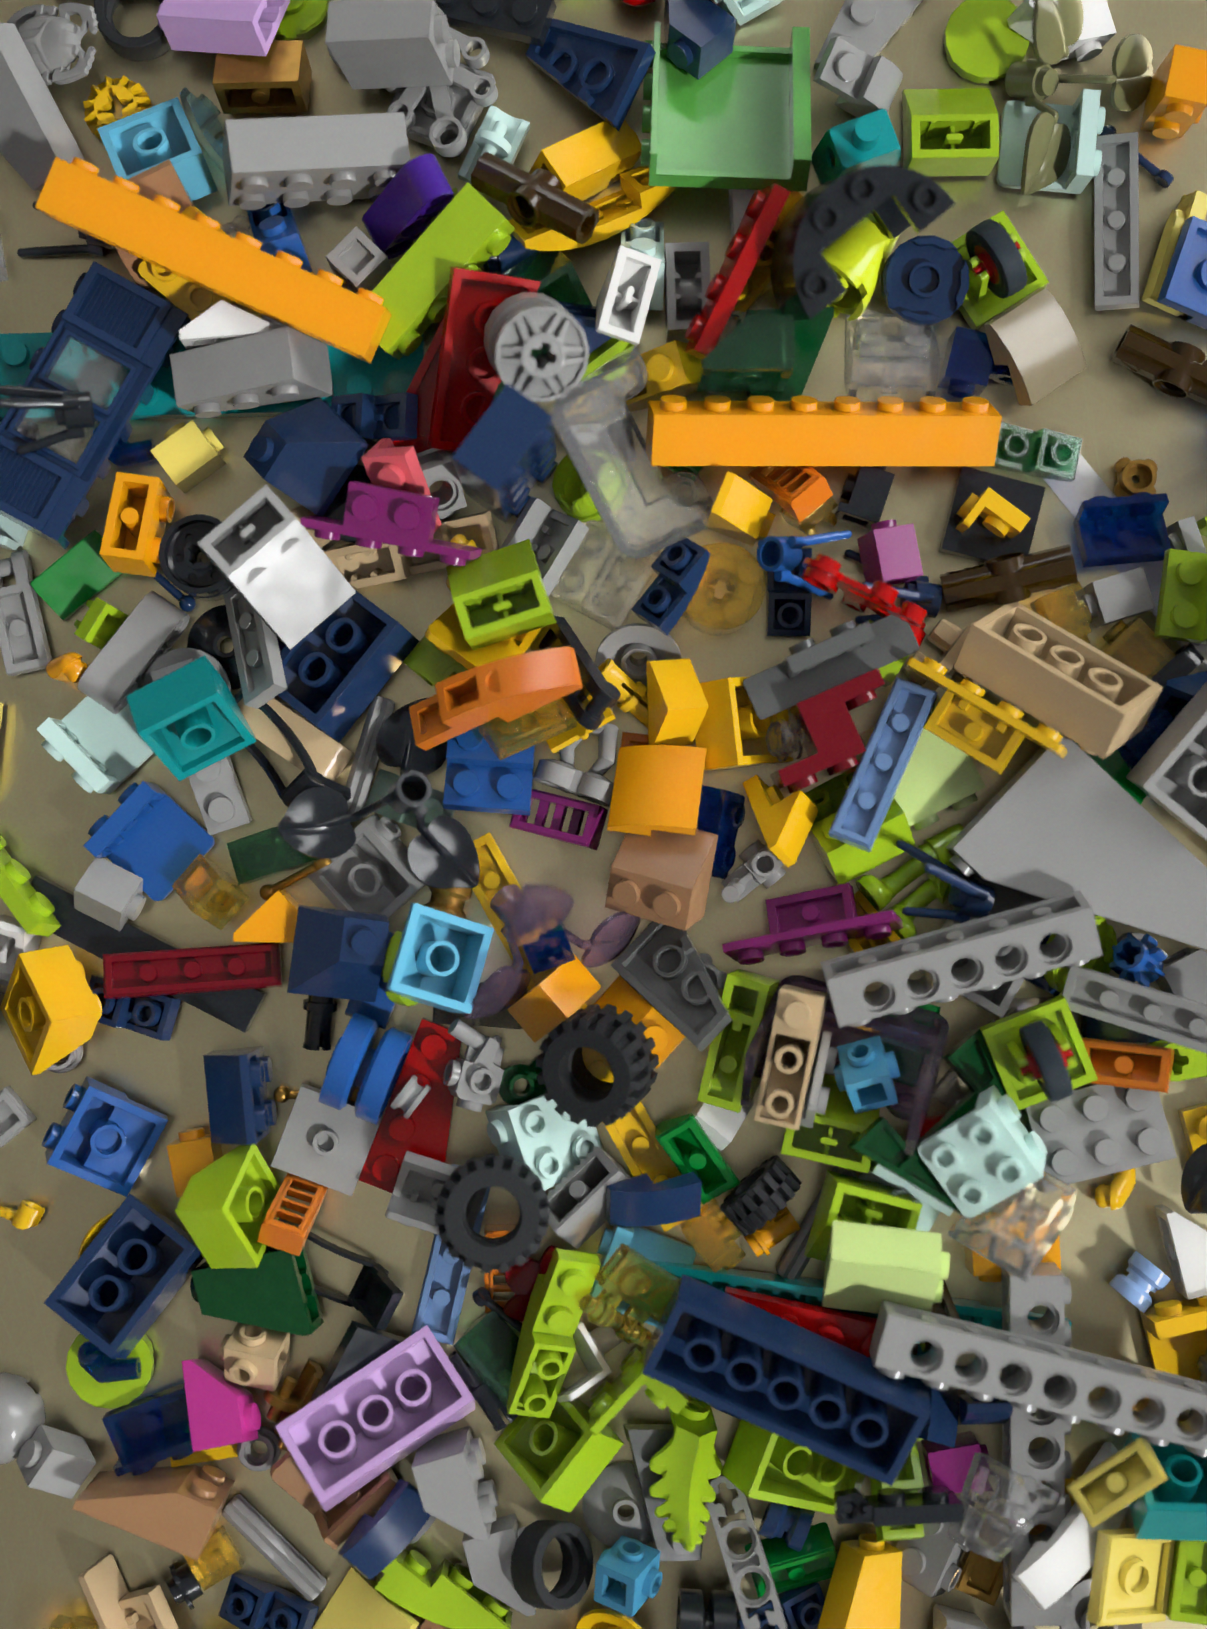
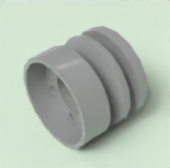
M522 292L506 298L492 311L485 325L483 345L490 365L505 385L508 383L531 401L549 402L564 397L579 384L587 369L589 346L584 330L558 301L543 293ZM543 343L547 347L548 352L547 354H539L536 360L531 351L532 349H540Z

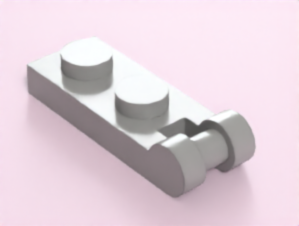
M26 550L12 552L10 558L0 560V648L6 674L9 676L45 669L48 662L52 660L37 593L30 586V583L33 581V567ZM14 574L16 584L4 587V577Z

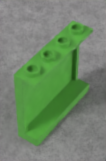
M654 21V40H645V42L650 43L656 54L649 68H652V73H646L643 83V100H651V105H643L642 133H650V139H642L641 167H649V186L763 190L776 183L788 191L807 192L812 160L810 27H792L790 48L733 45V52L697 80L684 69L678 68L672 60L666 57V43H660L661 22Z

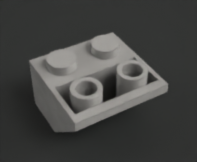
M470 1426L437 1435L418 1448L413 1461L412 1471L424 1511L481 1542L488 1540L490 1537L492 1522L497 1519L495 1507L499 1506V1500L493 1480H485L482 1465L486 1464V1455L480 1437L473 1439Z

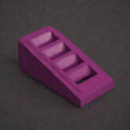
M532 789L531 806L533 799L540 800L534 824L527 823L529 817L527 815L512 814L509 824L511 828L597 850L608 810L597 804ZM550 803L556 804L550 828L544 827ZM570 808L573 809L566 833L562 832V827L567 809ZM588 813L583 835L579 836L584 814Z

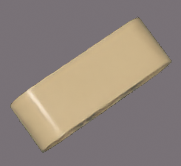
M275 697L267 702L301 741L310 755L317 772L335 782L354 753ZM242 698L238 702V706L255 738L303 771L305 767L298 754L279 728L260 709L244 705Z

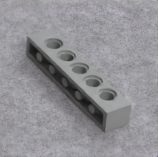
M1076 891L822 961L820 964L832 1008L840 1028L847 1025L852 1027L862 1026L869 1023L873 1018L891 1013L895 1015L906 1014L917 1006L931 1002H950L955 1000L960 994L975 990H994L1000 987L1002 983L1015 979L1038 978L1044 975L1046 971L1059 967L1082 966L1088 963L1090 959L1103 956L1093 908L1082 892ZM1057 934L1050 943L1040 944L1046 935ZM1013 946L1008 954L996 956V953L1002 947ZM970 958L963 967H952L958 959ZM926 970V973L921 978L916 980L908 979L914 971ZM873 982L883 983L876 991H865V988Z

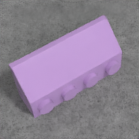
M426 1325L276 1425L275 1428L324 1511L327 1512L475 1410V1399L430 1328Z

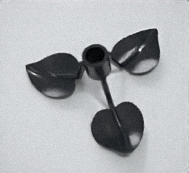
M427 698L413 701L396 710L383 723L377 733L376 751L380 761L390 767H400L401 776L390 786L388 795H384L381 799L348 815L347 801L338 791L320 786L303 791L292 801L277 826L279 835L290 847L312 858L332 859L339 857L352 848L356 841V834L350 823L386 805H390L398 813L411 814L414 812L416 814V828L421 835L416 836L410 841L406 857L408 867L417 880L429 887L438 889H469L478 885L480 872L478 855L474 842L466 828L456 819L445 815L433 819L427 828L425 826L427 808L423 804L427 802L431 795V784L426 775L435 772L442 766L446 760L447 741L426 751L415 745L409 707Z

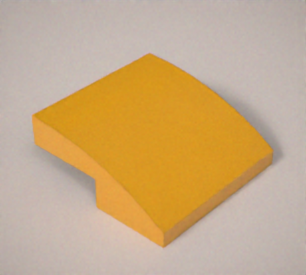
M677 745L619 747L607 830L651 836V830L695 836L707 748Z

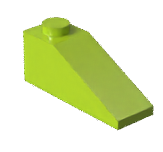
M741 969L727 974L721 999L732 1021L710 1044L697 1101L737 1113L741 1112L769 1026L780 980Z

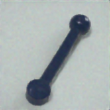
M1105 125L1100 135L1116 134L1114 126ZM1138 152V164L1155 177L1158 185L1168 188L1174 181L1172 174L1167 170H1160Z
M157 571L156 577L152 578L179 601L181 610L185 612L194 610L196 606L195 599L190 595H184Z

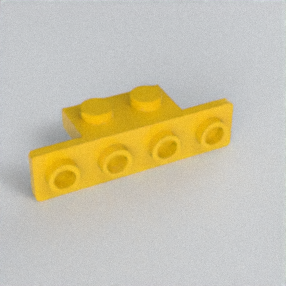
M910 656L906 665L912 671L946 690L923 728L1000 775L1025 737L1064 759L1068 751L1060 744L1063 736L1042 723H1039L1037 728L1034 729L1021 721L1024 713L1001 700L998 706H995L983 699L986 691L971 681L963 678L960 684H957L945 676L948 669L935 660L925 656L924 660L920 662Z

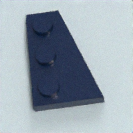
M553 18L544 46L530 44L525 55L536 67L619 131L656 52L650 43Z

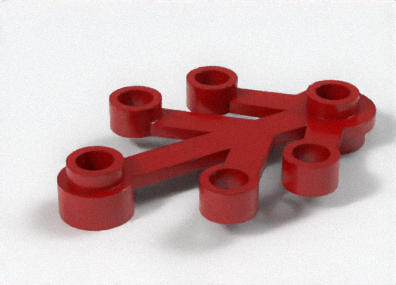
M817 554L815 559L805 558L802 564L805 568L801 576L802 579L832 594H836L840 588L844 591L841 603L852 610L864 613L866 608H869L882 618L893 615L909 623L920 648L926 636V633L923 631L926 626L923 622L927 614L925 609L909 601H903L901 607L893 605L899 594L898 590L881 581H874L872 587H869L839 572L841 564L828 556Z

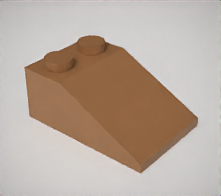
M198 1465L99 1472L75 1500L72 1509L198 1560L216 1529L235 1481L227 1478L223 1470L211 1465H203L202 1467Z

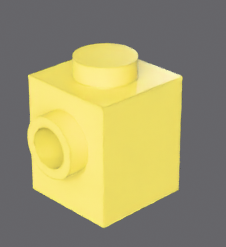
M193 420L187 424L181 422L171 427L164 434L165 440L150 450L174 484L184 493H187L226 464L218 453L224 448L223 444L209 426L201 430Z

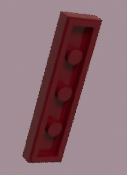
M278 942L103 954L104 998L121 999L283 987L281 945Z

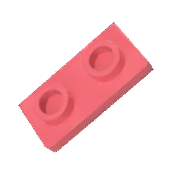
M382 438L361 457L371 484L431 496L413 446L394 447L391 438ZM438 512L435 531L442 525Z

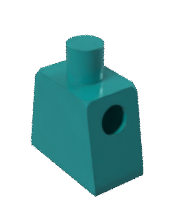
M886 109L871 112L828 129L811 155V162L820 185L866 167L880 165L901 167L900 144ZM835 158V166L832 164L831 159Z

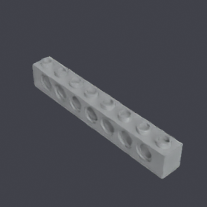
M1055 1262L1001 1263L1002 1330L1070 1348L1071 1328L1069 1321L1064 1320V1304H1070L1071 1302L1069 1278L1064 1277V1274ZM1038 1305L1047 1306L1045 1314L1040 1319H1027L1028 1313L1033 1307ZM1008 1364L1002 1368V1377L1008 1378L1013 1376L1018 1371L1019 1365ZM1053 1375L1045 1381L1043 1388L1052 1389L1057 1387L1061 1383L1063 1376ZM1014 1406L1010 1419L1005 1424H1002L1003 1607L1011 1626H1065V1608H1071L1072 1606L1071 1589L1047 1609H1039L1012 1575L1036 1541L1048 1542L1072 1508L1070 1496L1065 1494V1479H1070L1072 1474L1070 1453L1065 1451V1435L1071 1434L1072 1423L1057 1418L1051 1411L1037 1408L1036 1412H1026ZM1038 1437L1047 1438L1042 1447L1038 1449L1028 1448L1033 1439ZM1037 1481L1047 1482L1046 1486L1038 1492L1028 1491L1030 1486ZM1039 1524L1047 1525L1042 1533L1037 1535L1029 1534L1034 1526Z
M882 1300L869 1353L874 1366L878 1367V1370L884 1375L898 1379L904 1378L905 1374L922 1378L923 1383L936 1389L947 1390L949 1386L965 1389L968 1395L979 1400L992 1401L993 1397L1010 1401L1009 1403L1022 1411L1036 1412L1037 1408L1051 1411L1057 1418L1069 1423L1079 1424L1082 1419L1097 1423L1099 1428L1112 1434L1124 1435L1126 1430L1141 1434V1437L1150 1443L1168 1446L1169 1442L1184 1445L1188 1451L1196 1455L1207 1457L1206 1382ZM920 1341L932 1343L930 1350L924 1355L918 1356L910 1353L912 1347ZM966 1352L975 1354L971 1364L964 1367L955 1365L959 1355ZM1008 1364L1019 1365L1018 1371L1013 1376L1008 1378L999 1376L1004 1366ZM1053 1375L1063 1376L1061 1383L1057 1387L1052 1389L1043 1388L1045 1381ZM1099 1386L1106 1387L1102 1397L1096 1400L1088 1399L1091 1390ZM1150 1398L1148 1405L1144 1409L1132 1411L1133 1405L1137 1400ZM1193 1409V1413L1188 1420L1176 1422L1178 1415L1182 1411Z

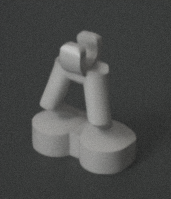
M607 723L590 733L598 736V759L588 772L579 771L574 767V749L582 741V739H579L559 751L560 761L556 759L539 760L533 779L544 785L566 793H572L577 797L610 808L614 783L603 777V775L615 764L618 727Z

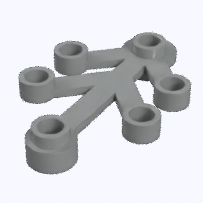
M438 7L440 13L444 14L443 11ZM449 27L452 39H457L460 53H462L466 64L473 69L484 67L490 59V52L485 41L480 37L470 38ZM481 49V53L479 55L473 57L470 56V53L473 50ZM461 66L454 67L453 84L470 92L477 105L487 107L497 100L498 89L490 76H478ZM448 86L406 87V89L405 87L385 88L390 93H398L404 90L400 98L389 106L387 113L408 112L405 116L406 131L414 126L416 122L414 109L427 89L430 88L436 121L429 130L431 143L436 152L444 157H456L463 152L467 144V134L461 122L454 118ZM490 87L486 94H478L481 88ZM449 138H456L452 143L445 144Z

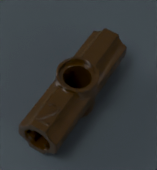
M487 151L477 159L476 166L471 173V186L505 204L511 217L521 226L533 227L539 222L582 245L592 237L595 226L599 222V209L564 192L559 180L550 171L540 168L530 174Z
M1130 324L1120 339L1111 361L1153 380V386L1166 395L1181 399L1189 397L1207 406L1206 354L1192 344L1181 341L1170 343Z
M1069 544L1026 555L1022 552L1004 554L986 560L983 565L946 572L940 575L948 612L991 602L995 605L1014 603L1031 597L1034 592L1055 589L1078 582L1075 562Z

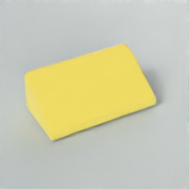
M1138 1438L1067 1485L1066 1488L1090 1526L1094 1528L1168 1478L1150 1443L1143 1438Z

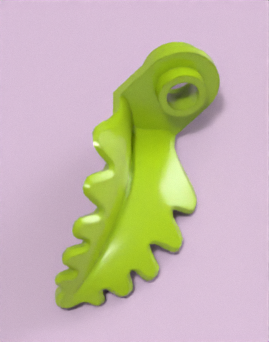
M689 1395V1403L678 1415L669 1408L674 1433L669 1442L655 1453L650 1460V1470L662 1475V1478L650 1486L649 1492L652 1497L666 1500L655 1508L654 1512L657 1518H668L663 1523L662 1529L665 1532H674L675 1534L671 1537V1540L680 1543L686 1551L692 1552L695 1550L696 1544H702V1538L699 1535L706 1534V1527L701 1521L708 1522L710 1520L709 1511L702 1502H714L716 1499V1493L708 1479L719 1477L723 1467L714 1447L718 1429L711 1406Z

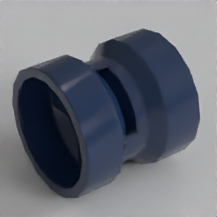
M768 1502L758 1534L769 1539L774 1537L783 1538L787 1547L800 1552L809 1533L815 1511Z

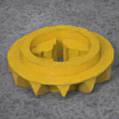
M123 75L121 78L105 76L104 81L99 85H91V92L87 100L83 101L85 109L84 120L95 137L102 141L97 128L118 120L112 113H106L112 109V97H116L122 105H128L122 109L123 116L121 119L152 107L150 97L140 83H136Z

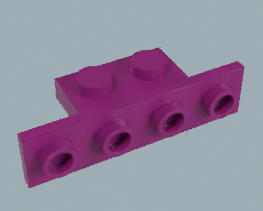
M349 481L344 521L318 515L301 517L300 521L303 527L315 529L314 536L318 538L340 540L341 535L356 537V545L373 549H382V543L398 546L397 553L412 557H424V551L440 554V562L451 565L466 566V560L479 558L482 553V548L433 539L440 497L359 481Z
M850 883L765 900L770 934L724 943L722 947L723 953L738 961L739 964L752 965L763 962L766 955L780 953L784 957L798 956L804 954L807 947L822 945L823 948H838L849 943L848 939L865 936L867 940L884 939L892 935V930L902 929L903 923L902 919L893 910L857 916L853 886Z

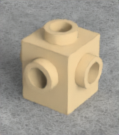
M238 1322L232 1334L224 1336L220 1346L219 1359L224 1361V1381L274 1392L290 1361V1333Z

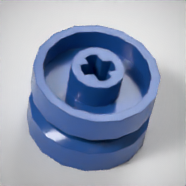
M356 1012L350 1019L332 1053L319 1095V1102L340 1110L349 1103L356 1087H358L360 1090L354 1105L355 1116L377 1125L403 1068L413 1034L392 1027L383 1034L377 1048L374 1049L373 1046L378 1033L377 1020Z

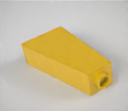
M873 1533L861 1534L858 1540L842 1541L817 1629H900L902 1551L886 1541L877 1542V1536Z

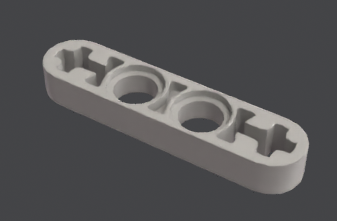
M719 1476L710 1483L715 1493L718 1494L720 1492L719 1484L726 1483L728 1489H736L738 1497L732 1500L734 1513L736 1514L744 1510L746 1519L733 1520L722 1527L719 1517L728 1516L724 1503L716 1504L715 1501L706 1502L744 1628L760 1629L761 1627L758 1612L750 1617L747 1607H760L771 1600L774 1609L765 1610L769 1624H777L779 1629H787V1623L748 1497L725 1476ZM735 1527L745 1528L752 1537L751 1548L744 1554L734 1553L727 1544L728 1533ZM749 1572L760 1574L766 1582L765 1593L758 1599L748 1598L741 1590L742 1577Z

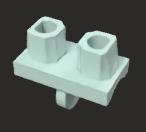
M490 105L458 172V178L471 184V173L476 166L477 159L486 151L513 165L530 129V122L512 117L499 108Z

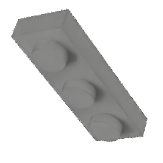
M232 588L224 594V600L244 705L259 709L287 689L277 635L239 592Z

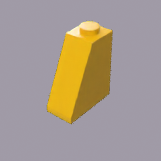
M625 119L619 131L606 121H603L542 149L529 173L532 174L536 169L540 168L546 169L556 176L564 192L587 202L620 180V174L632 170L641 156V142L636 132L630 128Z

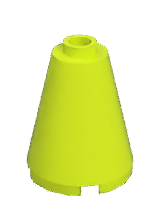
M871 212L820 252L847 290L827 306L834 308L833 318H837L840 313L851 315L847 321H854L865 312L881 278L886 260L891 255L900 236L899 234L896 238L889 239Z

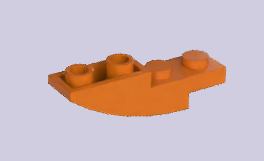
M567 646L523 653L474 667L435 683V695L409 707L415 745L425 751L492 719L499 717L506 722H510L583 688L575 650Z

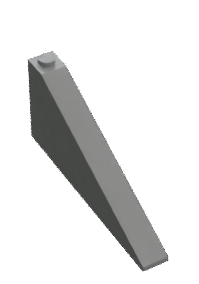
M1061 733L1059 734L1063 738L1060 744L1068 751L1064 759L1041 747L946 846L954 855L949 860L950 863L966 878H970L974 874L977 878L1043 899H1051L1081 891L1092 906L1094 915L1207 950V867L1073 740Z

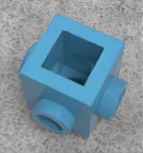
M880 1035L837 1046L840 1064L834 1066L835 1079L839 1091H847L855 1114L898 1103L893 1078L901 1077L894 1051L885 1052Z
M622 1535L610 1549H605L601 1553L596 1563L594 1601L629 1617H633L648 1598H654L660 1589L663 1578L662 1572L659 1571L660 1551L636 1539Z

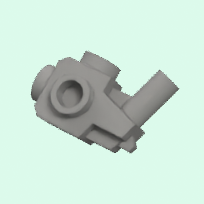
M759 839L756 840L739 855L743 863L721 882L725 887L722 890V898L728 903L739 902L760 884H763L768 889L786 874L782 867L784 863L768 849L766 843L763 845Z
M457 1018L450 1025L448 1033L466 1044L467 1048L464 1059L456 1057V1060L448 1061L444 1070L443 1083L449 1086L448 1089L451 1095L458 1098L456 1106L481 1112L483 1104L490 1106L497 1100L504 1070L500 1068L504 1049L500 1046L502 1038L498 1035L493 1037L483 1035Z

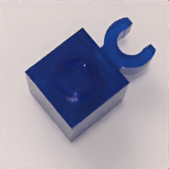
M957 326L949 337L937 387L948 389L947 393L950 396L963 399L970 396L979 397L987 387L989 378L998 383L1013 386L1008 365L994 364L986 333Z

